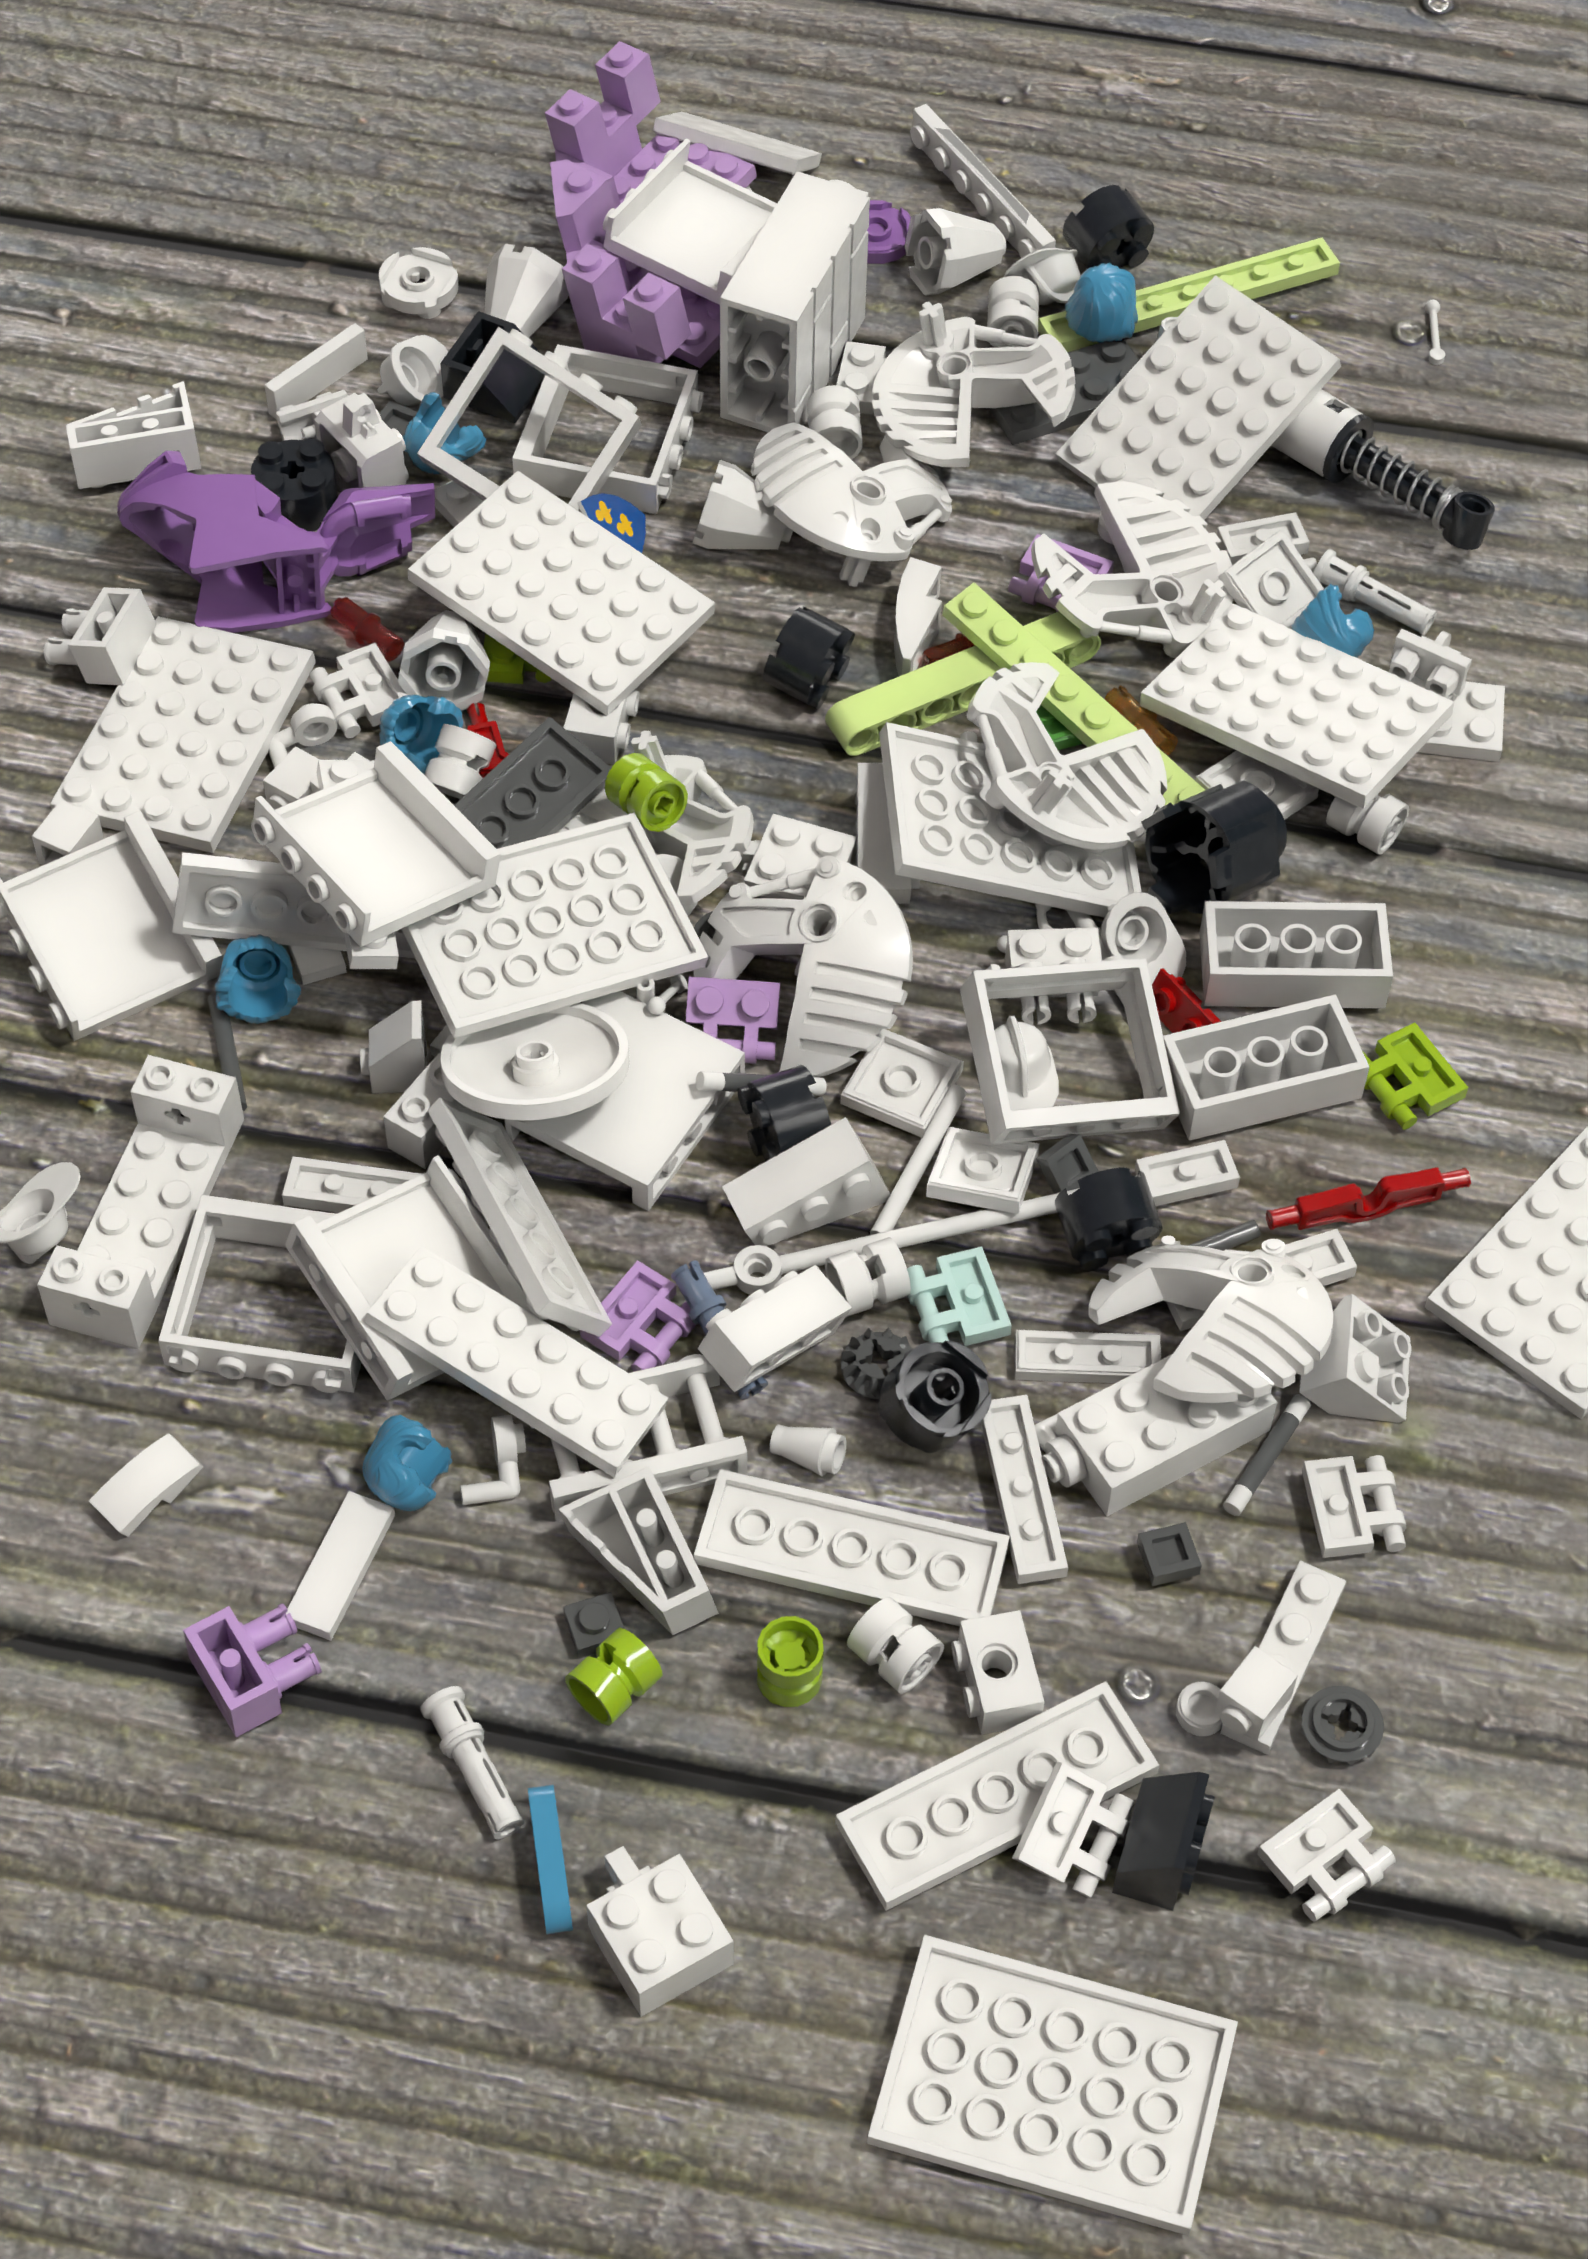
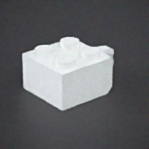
M353 393L320 410L314 420L316 436L324 444L325 450L333 460L336 486L340 493L349 488L407 485L406 480L409 479V474L404 464L403 451L406 450L404 439L395 428L390 429L385 424L375 408L374 402L365 393L360 395Z
M773 814L762 840L750 841L747 851L741 854L742 860L735 871L740 872L745 877L744 883L751 887L787 878L790 874L817 868L818 861L824 856H832L835 859L856 866L857 837ZM810 886L795 890L786 889L754 898L803 900L807 896ZM832 919L825 921L821 925L819 934L822 935L827 925L833 922Z
M624 1846L605 1855V1868L614 1885L606 1888L607 1894L586 1905L588 1926L599 1948L641 2017L734 1965V1941L680 1853L652 1869L646 1866L641 1870L637 1868Z

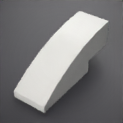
M910 557L903 572L896 602L894 652L898 676L920 668L940 630L942 601L938 600V597L940 595L942 567Z

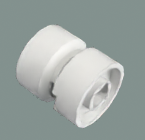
M1007 276L994 282L989 289L987 327L1005 330L1006 333L1038 339L1039 291L1037 286L1029 279L1021 276ZM989 342L995 348L1022 347L1007 343L997 344Z
M833 385L819 388L811 394L807 401L809 429L818 432L852 460L858 456L862 449L859 399L855 392L843 386Z
M443 724L435 745L439 756L430 759L424 775L440 792L462 799L483 779L479 774L480 769L489 767L496 743L461 727Z
M1377 794L1364 809L1335 796L1327 813L1326 823L1346 836L1357 833L1358 843L1377 854H1383L1401 832L1410 808L1409 805L1390 794H1386L1383 797Z
M890 1237L863 1246L860 1255L853 1250H849L828 1257L825 1260L827 1279L852 1307L846 1317L871 1309L875 1299L886 1304L910 1295V1278L905 1261L897 1244Z
M889 1596L874 1604L862 1616L851 1631L847 1640V1646L868 1665L879 1664L878 1674L895 1690L903 1694L917 1686L933 1669L944 1650V1644L923 1625L920 1624L912 1627L913 1616Z

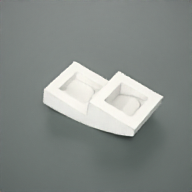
M168 1433L129 1461L99 1489L89 1502L121 1534L129 1537L161 1500L171 1503L199 1473L203 1466Z

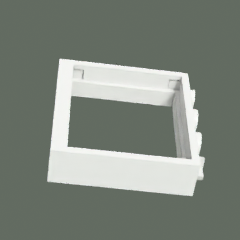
M498 327L417 454L423 463L483 501L500 487L440 448L505 349L620 422L568 503L581 512L577 503L587 497L598 494L641 427L640 418L635 414L638 409L621 396L617 395L615 400L600 392L603 386L590 376L582 373L578 378L566 370L568 364L554 353L547 351L545 355L540 354L530 347L533 342L521 332L512 329L510 333H507Z
M557 344L554 354L568 364L566 370L578 378L582 373L590 376L603 386L602 391L677 405L651 477L646 478L612 471L598 494L616 495L633 504L641 512L657 514L662 498L668 499L670 496L673 482L672 470H679L681 466L683 440L689 441L691 438L693 412L699 413L702 407L704 392L698 391V370ZM545 375L512 458L513 474L519 471L552 494L572 498L591 467L543 458L569 391Z
M1115 955L1101 962L1086 963L1084 958H1073L1063 961L1059 965L1044 966L1041 961H1030L1017 966V968L1000 969L999 965L990 964L986 970H973L960 987L991 1144L1065 1138L1069 1134H1080L1082 1137L1165 1129L1180 1114L1146 958L1121 960L1120 955ZM1120 989L1144 1099L1011 1110L988 999Z
M201 1195L158 1340L164 1365L171 1366L182 1372L201 1370L219 1373L221 1376L229 1379L249 1377L266 1380L277 1386L297 1384L311 1386L325 1393H335L338 1391L354 1393L362 1362L348 1341L346 1342L343 1358L341 1359L188 1336L216 1238L286 1248L285 1243L294 1222L311 1215L315 1223H318L336 1214Z

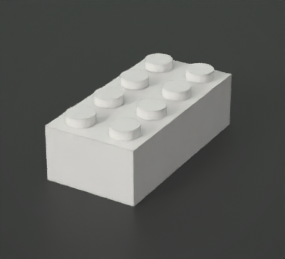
M1205 901L1199 932L1204 1006L1285 1007L1336 994L1342 1008L1386 1007L1393 979L1386 903Z
M1336 994L1163 1036L1180 1110L1178 1117L1189 1141L1361 1099L1369 1071L1368 1062Z
M1171 1354L1059 1412L1055 1434L1058 1437L1065 1434L1076 1444L1087 1470V1477L1082 1482L1106 1517L1269 1432L1277 1405L1275 1398L1271 1393L1257 1398L1238 1395V1401L1202 1403L1179 1400L1153 1389L1154 1378L1172 1356Z

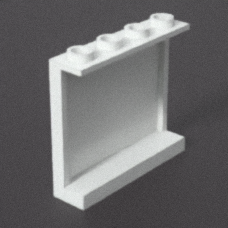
M685 139L675 150L670 149L666 153L662 163L655 170L650 169L647 172L643 182L636 189L631 188L628 191L624 201L616 209L611 208L603 222V230L606 231L603 248L720 305L721 295L777 203L687 161L691 140Z
M391 741L376 747L374 768L274 810L262 796L255 798L254 817L251 827L256 840L261 845H266L279 859L283 869L295 876L307 889L311 899L316 903H320L334 918L339 929L348 933L360 947L496 886L501 853Z
M141 810L125 816V830L4 883L0 878V919L6 916L13 929L8 930V934L18 955L26 953L33 966L28 967V971L35 987L39 992L46 990L53 1003L49 1004L48 1007L55 1024L59 1029L66 1027L74 1041L220 975L222 954L212 937L172 933L179 878Z
M618 991L583 1001L582 1004L592 1006L610 1015L621 1025L626 1033L630 1064L627 1075L621 1085L607 1098L582 1111L544 1120L505 1119V1128L512 1142L519 1132L522 1131L632 1187L633 1204L649 1211L735 1093L729 1091L698 1090L696 1087L697 1073L704 1071L745 1074V1052L664 1012L653 1014L649 1011L648 1004Z
M439 1155L432 1159L426 1173L321 1222L315 1223L311 1215L294 1222L285 1243L287 1250L387 1401L444 1373L439 1368L365 1323L368 1310L421 1245L532 1313L526 1304L527 1295L520 1282L507 1269L509 1262L505 1254L489 1235L488 1224L483 1213L471 1204L462 1190V1184L458 1175L452 1169L446 1167Z

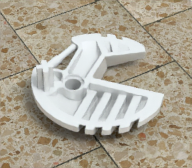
M925 302L922 304L923 310L919 312L922 330L902 342L886 358L876 375L872 389V405L877 425L894 447H901L911 458L930 465L969 467L971 408H1001L1037 403L1050 418L1053 427H1056L1067 418L1075 399L1076 383L1074 368L1071 365L1069 354L1063 345L1051 334H1042L1038 339L1006 333L1005 330L976 325L975 320L970 317H960L945 321L943 307L940 303L932 306L930 302ZM977 340L997 344L1007 343L1022 347L977 348Z
M794 422L773 428L760 440L754 453L751 473L752 476L757 475L754 481L757 492L763 490L762 501L767 507L773 506L775 508L774 515L791 530L823 548L846 555L839 577L841 580H848L849 586L857 587L859 582L863 583L871 561H899L907 559L912 545L925 535L929 527L937 520L940 522L948 521L952 512V499L949 497L945 485L939 480L937 473L926 463L908 456L903 448L894 447L886 439V435L879 446L884 463L862 471L842 450L812 429ZM920 515H927L922 521L915 523L911 528L906 526L905 520Z
M1115 481L1097 484L1094 494L1125 573L1093 574L1047 535L1042 534L1034 540L1031 547L1032 562L1037 579L1048 576L1042 588L1049 599L1061 594L1062 597L1058 600L1055 607L1071 623L1081 629L1080 634L1083 637L1097 636L1099 631L1136 637L1137 640L1162 643L1165 653L1172 658H1177L1232 604V596L1225 588V584L1218 578L1221 573L1232 566L1226 550L1220 551L1218 547L1221 544V540L1215 532L1208 533L1206 530L1208 524L1200 516H1191L1188 513L1190 508L1179 500H1167L1163 498L1165 493L1133 482Z
M1029 662L1014 664L1010 669L1004 667L996 671L992 677L989 676L973 695L966 714L967 719L980 729L986 749L985 756L993 778V783L985 795L987 803L996 809H1001L1005 806L1020 820L1038 832L1054 840L1080 848L1115 849L1125 846L1129 841L1133 843L1141 838L1147 831V829H1144L1141 821L1149 818L1156 810L1165 806L1166 800L1162 795L1167 791V776L1162 756L1145 730L1140 729L1066 755H1061L1036 713L1060 673L1047 663Z
M642 731L640 737L633 738L631 741L634 752L643 754L684 784L688 793L684 813L670 828L654 832L649 831L641 824L655 852L676 856L684 861L677 896L682 906L685 907L700 901L714 891L728 878L727 874L735 870L742 860L741 854L747 851L751 841L754 824L753 815L748 806L738 807L723 792L722 787L707 774L702 759L686 755H664L657 736H652L650 731ZM604 788L557 833L627 815V813L607 798ZM702 791L712 800H716L727 813H720L697 803Z
M832 856L822 857L817 863V868L790 874L787 878L751 887L745 883L731 886L729 892L721 899L708 919V922L716 929L713 939L705 932H702L700 941L708 955V960L705 967L694 970V977L736 980L755 955H802L779 1072L804 1065L813 1077H822L852 1065L857 1060L849 1057L859 1051L870 1052L882 1040L876 1035L882 1028L891 1029L897 1019V1016L892 1014L895 1006H903L908 993L902 990L903 981L911 982L913 951L909 929L902 911L890 893L876 879L862 869L835 859ZM810 886L807 896L803 900L754 898L786 889L795 890ZM832 919L833 923L830 931L825 935L819 936L821 925L825 921Z
M1164 1236L1161 1239V1244L1141 1250L1127 1257V1265L1118 1263L1109 1270V1280L1104 1278L1100 1280L1089 1302V1317L1097 1325L1163 1300L1205 1311L1203 1316L1184 1337L1164 1367L1155 1376L1153 1383L1154 1390L1176 1399L1190 1402L1238 1401V1395L1257 1398L1270 1394L1272 1386L1285 1388L1295 1382L1296 1373L1303 1376L1313 1369V1360L1320 1362L1329 1347L1333 1333V1309L1327 1291L1316 1276L1305 1266L1285 1255V1244L1278 1239H1268L1262 1243V1249L1250 1252L1229 1249L1222 1251L1209 1247L1184 1246L1180 1244V1241H1175L1173 1236Z

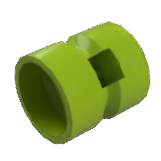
M640 753L625 755L615 762L605 780L607 798L627 814L635 812L640 824L649 831L660 832L670 828L682 816L687 805L688 793L685 785Z
M797 1616L780 1617L771 1621L760 1633L757 1641V1685L762 1695L773 1704L782 1707H798L808 1703L818 1694L823 1674V1638L818 1628L808 1620Z
M620 1627L596 1648L597 1658L587 1656L565 1676L568 1689L576 1701L594 1719L607 1726L615 1722L632 1706V1694L638 1697L642 1696L663 1676L659 1662L648 1647L633 1633Z

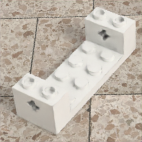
M151 1055L147 1056L130 1091L138 1124L79 1248L76 1251L56 1245L37 1284L49 1325L137 1349L140 1348L185 1250L201 1195H210L244 1121L236 1077Z

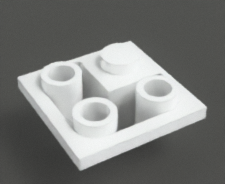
M1355 1295L1344 1296L1333 1311V1333L1329 1347L1320 1362L1313 1360V1369L1305 1376L1301 1375L1300 1393L1328 1414L1394 1423L1406 1421L1407 1398L1409 1397L1410 1337Z

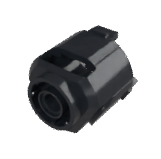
M1240 781L1227 788H1223L1222 784H1219L1174 805L1170 802L1156 810L1149 818L1141 821L1144 829H1147L1145 837L1146 857L1150 871L1156 881V884L1149 887L1147 893L1156 897L1169 914L1184 909L1192 913L1203 914L1205 901H1238L1266 888L1280 876L1279 857L1284 852L1287 843L1285 820L1277 805L1263 791L1247 781ZM1201 858L1205 860L1209 870L1200 863Z

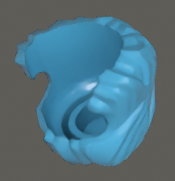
M1101 263L1098 266L1088 268L1080 276L1075 284L1074 293L1065 304L1069 328L1087 340L1098 343L1114 340L1121 341L1125 337L1131 338L1135 330V324L1138 322L1134 276L1125 269H1119L1118 266H1114L1111 263Z
M435 392L428 393L423 397L416 416L413 417L406 427L403 439L406 445L405 451L416 467L426 473L441 474L423 463L417 454L445 411L440 395ZM456 423L440 449L462 462L483 449L486 438L477 425L460 428Z
M1330 584L1324 590L1318 592L1316 598L1295 619L1291 629L1304 637L1318 640L1358 658L1366 646L1373 640L1374 628L1372 620L1367 612L1356 608L1351 614H1344L1339 605V601L1342 599L1339 586Z
M405 695L394 700L384 710L380 718V744L383 745L391 741L425 774L430 759L439 756L435 745L443 724L463 728L464 723L461 709L444 697Z
M261 934L236 939L229 943L222 961L219 978L215 984V991L217 992L215 1002L218 1010H223L228 1016L236 1017V1019L256 1024L267 1023L290 1014L292 1007L298 1003L297 998L301 995V987L297 985L293 978V966L285 948L272 941L270 937Z
M395 1415L384 1421L379 1428L376 1438L363 1461V1476L368 1488L386 1504L404 1511H416L436 1497V1492L431 1488V1485L438 1476L448 1472L449 1465L452 1463V1454L448 1447H442L435 1438H432L431 1431L420 1422L410 1420L402 1415Z

